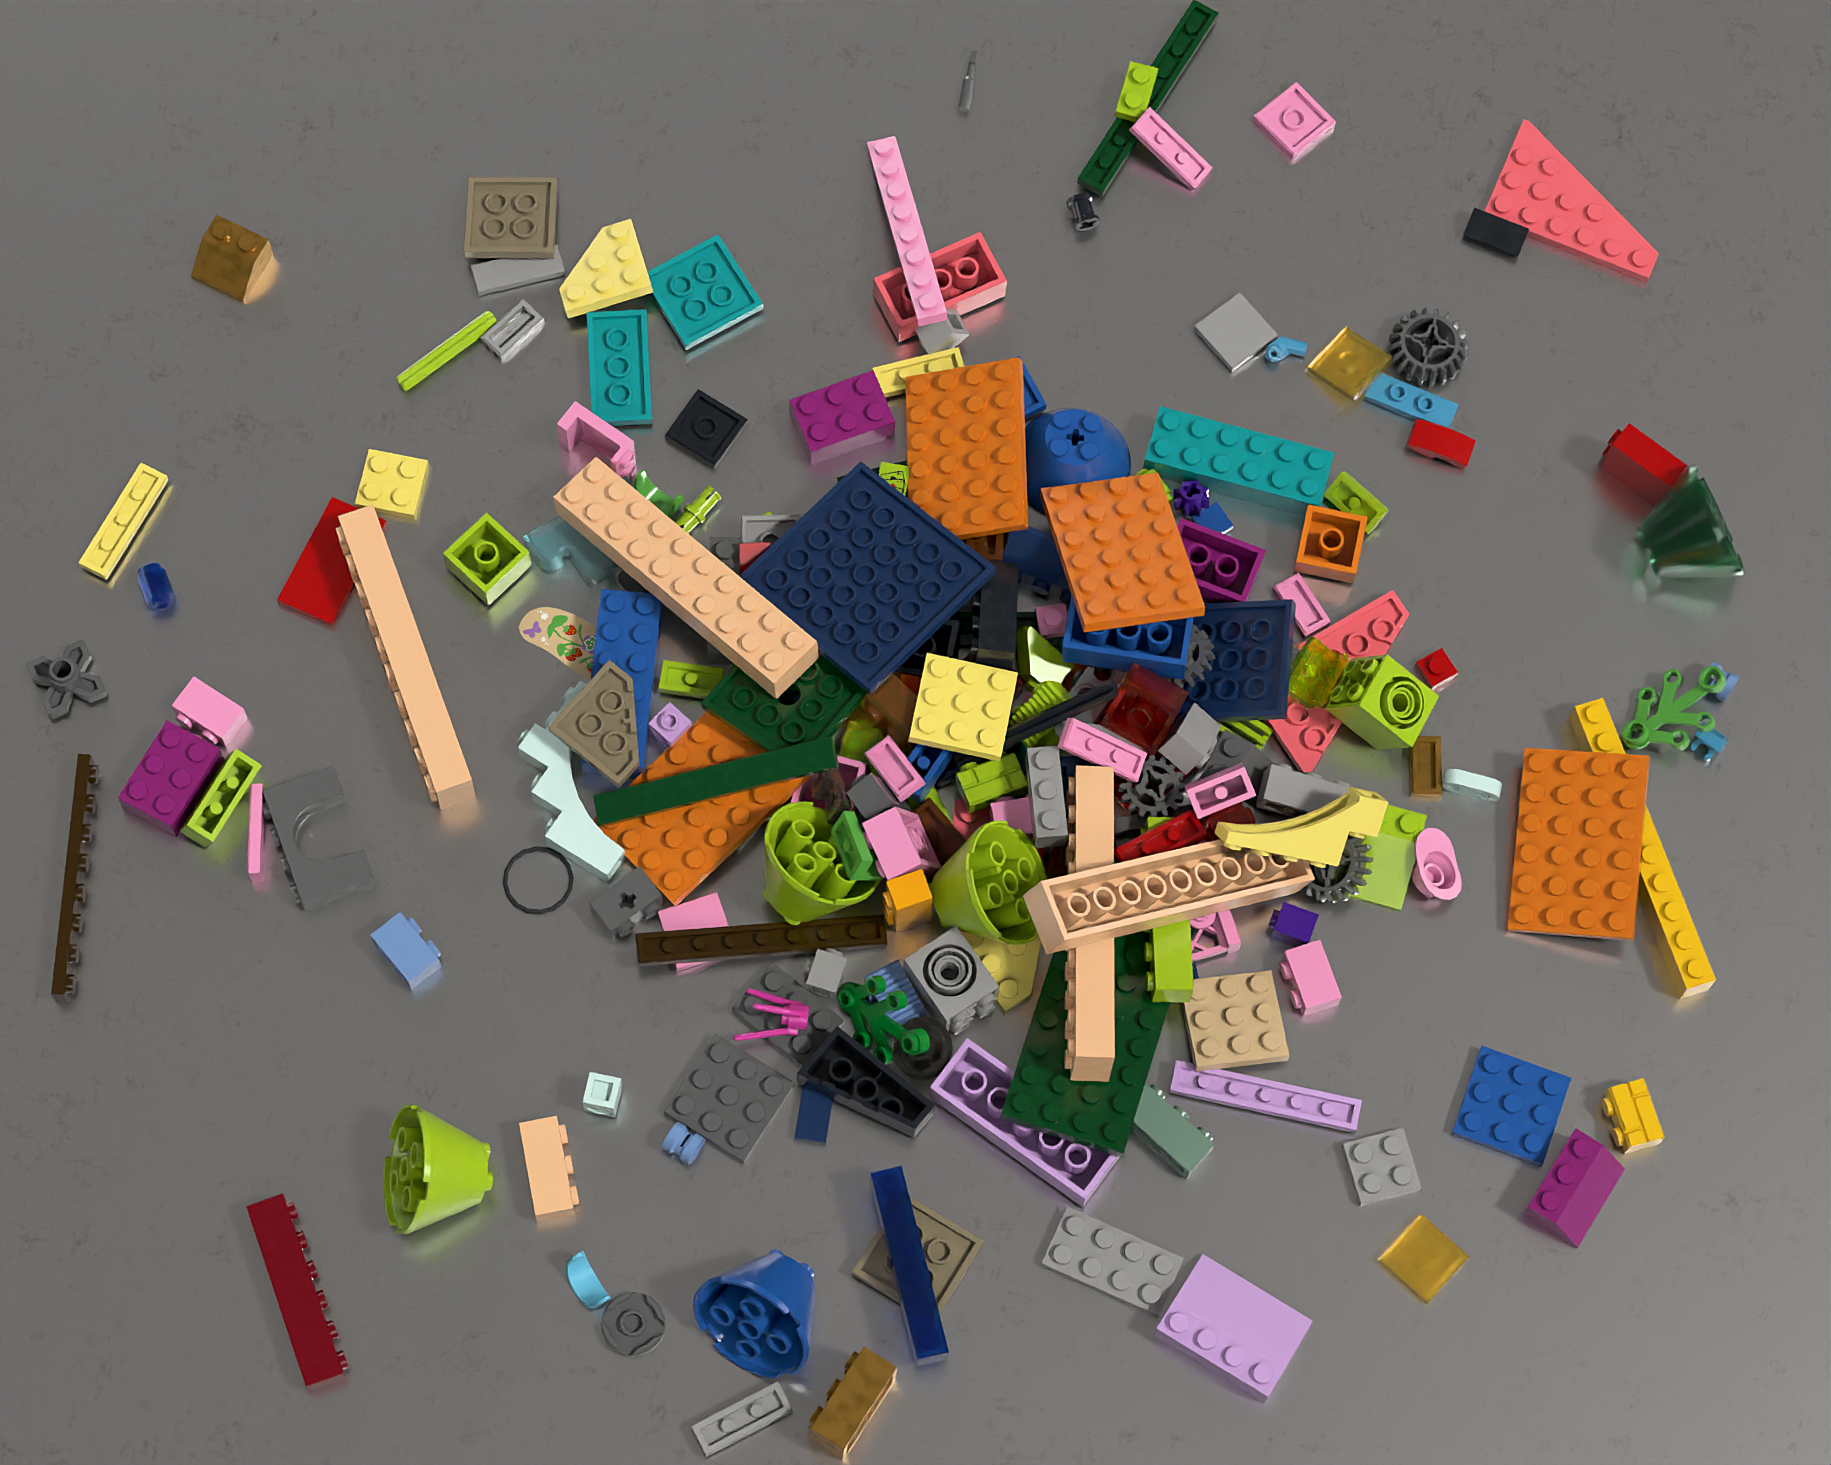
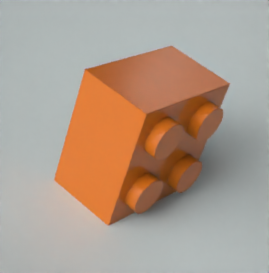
M1308 505L1294 571L1353 583L1368 517Z

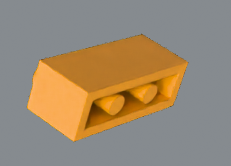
M922 869L886 881V892L882 893L884 899L882 900L884 907L882 911L888 926L893 924L897 933L931 921L933 897Z

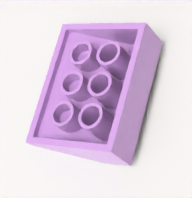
M1202 1254L1158 1325L1154 1336L1265 1403L1313 1321Z

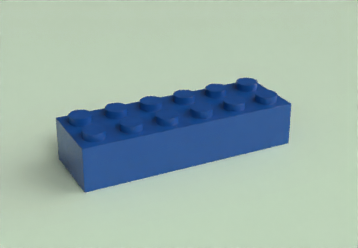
M601 589L591 679L609 660L633 678L639 767L630 775L629 779H636L641 773H644L646 768L649 741L648 723L651 721L663 603L651 593ZM581 758L583 774L603 776Z

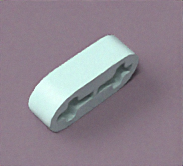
M1447 769L1442 787L1453 793L1483 801L1495 802L1500 798L1502 783L1496 779L1459 769Z

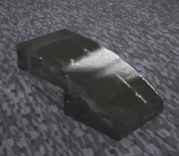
M838 769L809 775L812 798L824 800L827 824L835 825L842 812L849 811L852 807L851 800L846 794L848 790Z

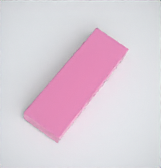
M1150 107L1145 110L1129 129L1191 191L1200 184L1213 168Z
M1067 718L1058 744V748L1096 766L1114 767L1115 775L1130 782H1138L1147 755L1146 752L1074 718Z
M262 783L251 784L247 872L252 882H263L265 815L262 805L266 799L262 791L265 790Z

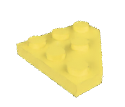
M631 219L603 227L559 288L568 319L653 293Z
M961 931L999 985L997 1002L1005 1013H1008L1032 996L1042 945L1039 936L1026 944L1010 945Z

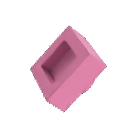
M1065 603L1035 607L1034 613L1038 633L1044 639L1065 635L1068 618Z

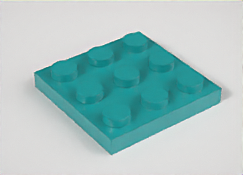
M718 234L647 271L653 288V293L650 294L686 350L763 309L762 301Z

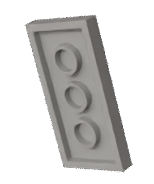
M1067 1206L1041 1266L1159 1318L1184 1258Z

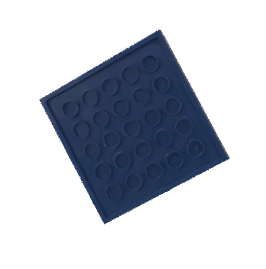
M860 461L739 577L814 638L818 644L819 654L871 695L996 574V567Z

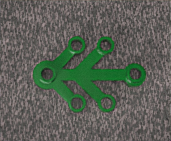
M882 976L869 977L863 985L845 982L840 986L838 1002L846 1012L850 1013L856 1030L852 1038L868 1049L872 1047L874 1037L877 1047L874 1049L873 1055L884 1064L892 1063L894 1060V1051L888 1044L884 1030L900 1040L902 1049L910 1055H918L928 1051L930 1039L924 1029L916 1028L908 1031L884 1014L891 1010L896 1011L906 1007L907 997L903 991L890 992L887 994L886 999L872 1005L866 1001L867 996L879 995L886 990V983ZM863 1015L868 1019L872 1034L867 1030Z

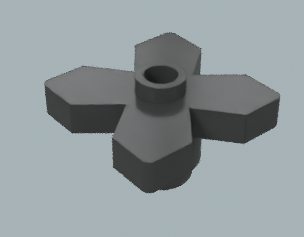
M83 640L66 646L63 657L57 658L54 661L42 656L26 664L34 683L49 686L42 702L50 719L68 713L73 695L90 703L107 696L100 676L85 673L92 658Z

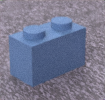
M399 912L370 934L375 947L412 990L441 968L438 958L441 953L431 940L425 943L419 935L422 930L412 917L406 919Z

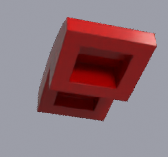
M1416 419L1414 420L1406 447L1429 459L1437 456L1463 469L1468 466L1476 440L1450 428Z

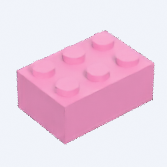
M893 807L862 823L865 829L863 835L870 850L874 849L878 857L875 864L882 878L887 877L888 880L920 869L923 870L925 878L936 874L942 867L918 814Z

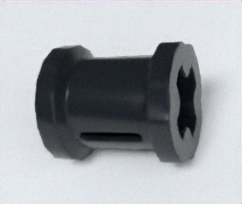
M1087 192L1076 194L1066 201L1067 207L1072 210L1076 231L1090 230L1100 222L1099 216L1095 215L1091 204L1092 195Z

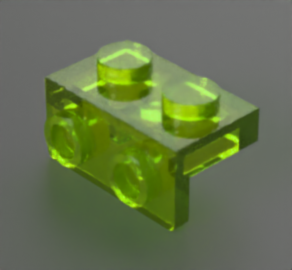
M1309 637L1291 667L1288 695L1306 709L1324 706L1330 700V693L1337 680L1344 675L1343 671L1350 656L1346 653L1336 654L1317 638Z

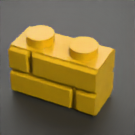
M1643 1078L1607 1089L1604 1093L1605 1098L1602 1099V1107L1605 1115L1612 1117L1615 1126L1612 1129L1613 1139L1617 1147L1622 1146L1624 1154L1652 1147L1663 1141L1665 1137Z

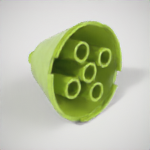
M794 802L781 807L773 814L765 829V889L763 890V896L792 925L812 921L861 902L874 892L880 882L849 880L831 833V829L842 812L832 807L828 811L813 807V802Z
M991 821L980 826L937 871L933 882L929 883L928 887L933 897L934 907L939 915L940 923L944 928L949 929L957 926L961 931L1006 944H1026L1036 939L1039 935L1023 895L1039 882L1047 880L1046 872L1035 846L1021 829L1014 830L1007 825V821Z
M406 1104L401 1107L393 1120L388 1139L394 1141L391 1157L385 1156L383 1193L389 1224L397 1226L396 1233L409 1234L480 1204L484 1192L490 1191L492 1188L493 1175L492 1172L488 1171L489 1143L479 1141L417 1105Z

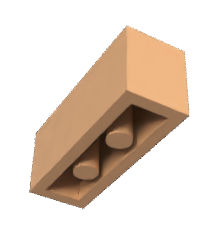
M557 1116L519 1123L537 1222L575 1215L573 1205H579L576 1185L570 1186L568 1175L574 1174L571 1155L564 1156L562 1144L568 1143L565 1124L559 1125Z

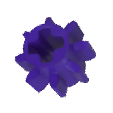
M1198 480L1182 481L1181 488L1173 490L1174 509L1181 510L1186 518L1188 516L1192 517L1195 514L1200 517L1202 509H1209L1210 498H1208L1209 488H1203Z

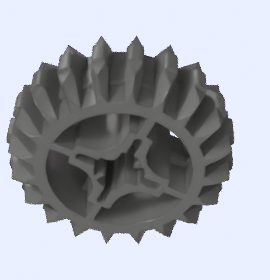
M1426 307L1422 309L1421 315L1413 310L1410 313V318L1405 315L1402 316L1400 324L1396 323L1393 326V333L1390 334L1388 342L1391 344L1388 347V354L1393 355L1390 360L1391 365H1399L1397 368L1398 374L1407 373V382L1412 380L1413 377L1417 378L1418 386L1422 385L1423 380H1427L1429 386L1432 387L1436 379L1441 385L1446 382L1447 377L1453 379L1457 374L1456 371L1463 369V361L1468 356L1466 349L1469 343L1468 340L1464 339L1466 335L1465 330H1457L1459 320L1449 322V313L1441 317L1437 308L1433 314H1429ZM1421 330H1427V331H1426L1425 333H1423V334H1416V333H1414V332L1421 331ZM1428 339H1430L1431 341L1429 346L1432 348L1429 350L1427 356V348H1425V345H1427ZM1410 354L1415 355L1418 358V361L1414 359ZM1443 359H1446L1444 362L1438 364H1429L1430 362L1435 360L1442 361Z
M1348 834L1345 844L1349 849L1350 856L1343 852L1341 856L1342 861L1339 862L1338 866L1327 864L1326 868L1318 867L1321 871L1322 879H1325V884L1316 876L1314 865L1309 864L1315 880L1304 887L1307 888L1306 895L1309 897L1316 895V900L1320 902H1325L1327 899L1329 903H1337L1338 898L1341 901L1349 900V893L1351 895L1359 894L1357 885H1367L1363 875H1370L1372 873L1370 869L1366 868V863L1374 861L1372 857H1367L1365 854L1372 848L1367 844L1362 845L1365 838H1357ZM1350 866L1347 875L1342 880L1344 869Z

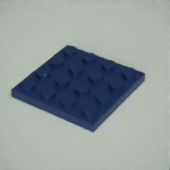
M1293 599L1204 604V616L1194 617L1193 624L1197 626L1199 631L1204 630L1209 637L1208 639L1214 645L1211 651L1215 655V659L1208 661L1212 670H1204L1202 672L1205 677L1203 681L1198 677L1195 678L1194 687L1185 682L1183 688L1178 689L1174 682L1169 688V697L1181 708V712L1175 718L1167 712L1168 719L1174 723L1193 703H1196L1216 722L1286 719L1296 603Z

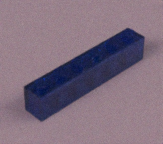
M902 1166L870 1173L869 1182L916 1367L948 1359L949 1350Z

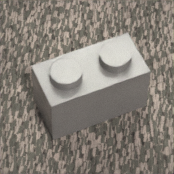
M1193 703L1175 720L1158 751L1184 774H1188L1194 767L1200 769L1211 756L1208 753L1219 742L1216 736L1222 726L1196 703Z

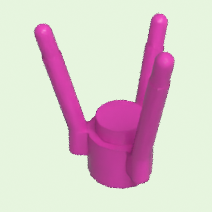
M748 988L746 992L750 995L783 1005V1007L755 1003L753 1008L782 1014L781 1024L787 1025V1028L738 1034L733 1039L741 1041L781 1035L797 1036L798 1030H806L809 1005H801L800 1001H792Z

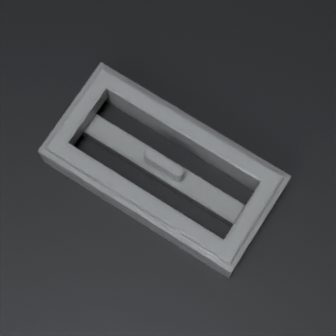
M522 299L480 337L481 342L487 345L493 353L495 352L502 361L544 323V317ZM524 310L527 311L525 315H523L516 323L510 326L507 329V331L502 336H500L495 342L492 340L521 312H523ZM532 318H534V319H533L530 323H528L519 333H517L508 343H506L502 348H500V347H501L506 341H508L518 330H520L529 320H531Z

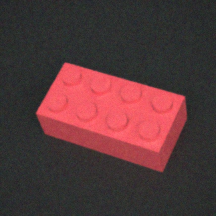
M981 232L930 253L946 309L957 310L960 316L1005 296L1007 280ZM902 267L873 278V295L898 342L917 335L915 329L918 327Z

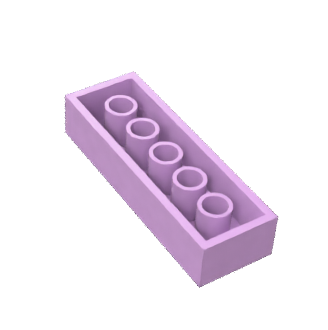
M967 1038L931 1085L929 1097L1081 1207H1084L1120 1157L1000 1119L1015 1072Z

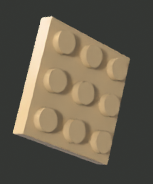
M1271 970L1193 979L1194 991L1190 1002L1181 1003L1195 1072L1288 1061L1290 1055Z

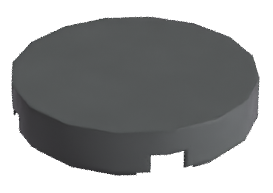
M626 1292L616 1296L606 1306L602 1316L601 1331L606 1343L616 1353L626 1357H640L652 1352L660 1344L665 1333V1316L661 1306L651 1296L636 1292Z

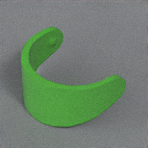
M640 470L634 479V489L671 518L684 502V496L679 494L673 499L658 489L648 478L644 470Z

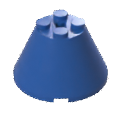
M1059 408L1039 415L1025 426L1027 500L1034 509L1044 515L1046 514L1040 498L1041 488L1130 476L1131 457L1124 437L1110 421L1095 412L1081 408Z
M772 1249L762 1257L705 1281L696 1291L693 1298V1312L701 1331H704L705 1328L715 1340L713 1346L737 1366L768 1378H779L782 1374L788 1373L793 1376L803 1368L809 1356L816 1292L815 1283L812 1278L814 1271L808 1264L798 1263L784 1255L781 1251Z

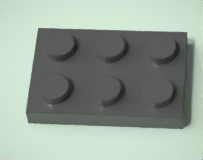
M774 962L750 986V988L758 991L760 990L792 1001H800L801 1005H809L806 1030H798L797 1036L781 1035L765 1038L801 1068L837 1026L841 1028L844 1024V1019ZM745 992L732 1007V1012L757 1032L787 1028V1025L781 1024L782 1014L753 1008L755 1003L783 1007V1005Z

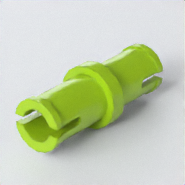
M708 485L692 504H687L683 508L685 512L675 522L688 534L697 524H702L706 520L704 516L721 500V496L717 491L707 500L714 490Z

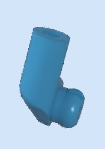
M1279 337L1266 347L1265 357L1271 362L1280 361L1289 354L1304 357L1308 343L1287 337Z

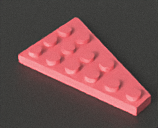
M1524 119L1485 212L1529 228L1527 236L1647 283L1659 253L1530 121Z
M1393 590L1299 644L1298 649L1301 650L1299 661L1294 667L1291 666L1286 719L1265 721L1273 730L1274 735L1300 773L1313 771L1343 723L1325 708L1330 701V693L1339 684L1344 675L1343 671L1346 664L1353 658L1385 655L1407 621L1410 614Z

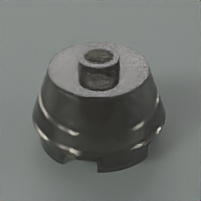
M930 1017L913 1018L902 1026L908 1031L916 1028L924 1029L929 1036L930 1047L925 1053L910 1055L904 1052L901 1047V1041L895 1038L894 1052H892L893 1059L907 1076L917 1080L932 1079L943 1071L952 1058L953 1044L951 1036L945 1026L936 1019Z

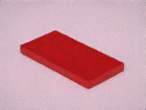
M331 497L277 599L278 604L330 627L334 626L355 586L335 528L341 527L338 516L358 510L359 508ZM378 517L382 531L384 532L387 526V521Z

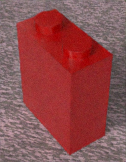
M1629 423L1623 431L1617 429L1609 439V445L1602 453L1605 460L1601 468L1659 510L1677 488L1688 465Z

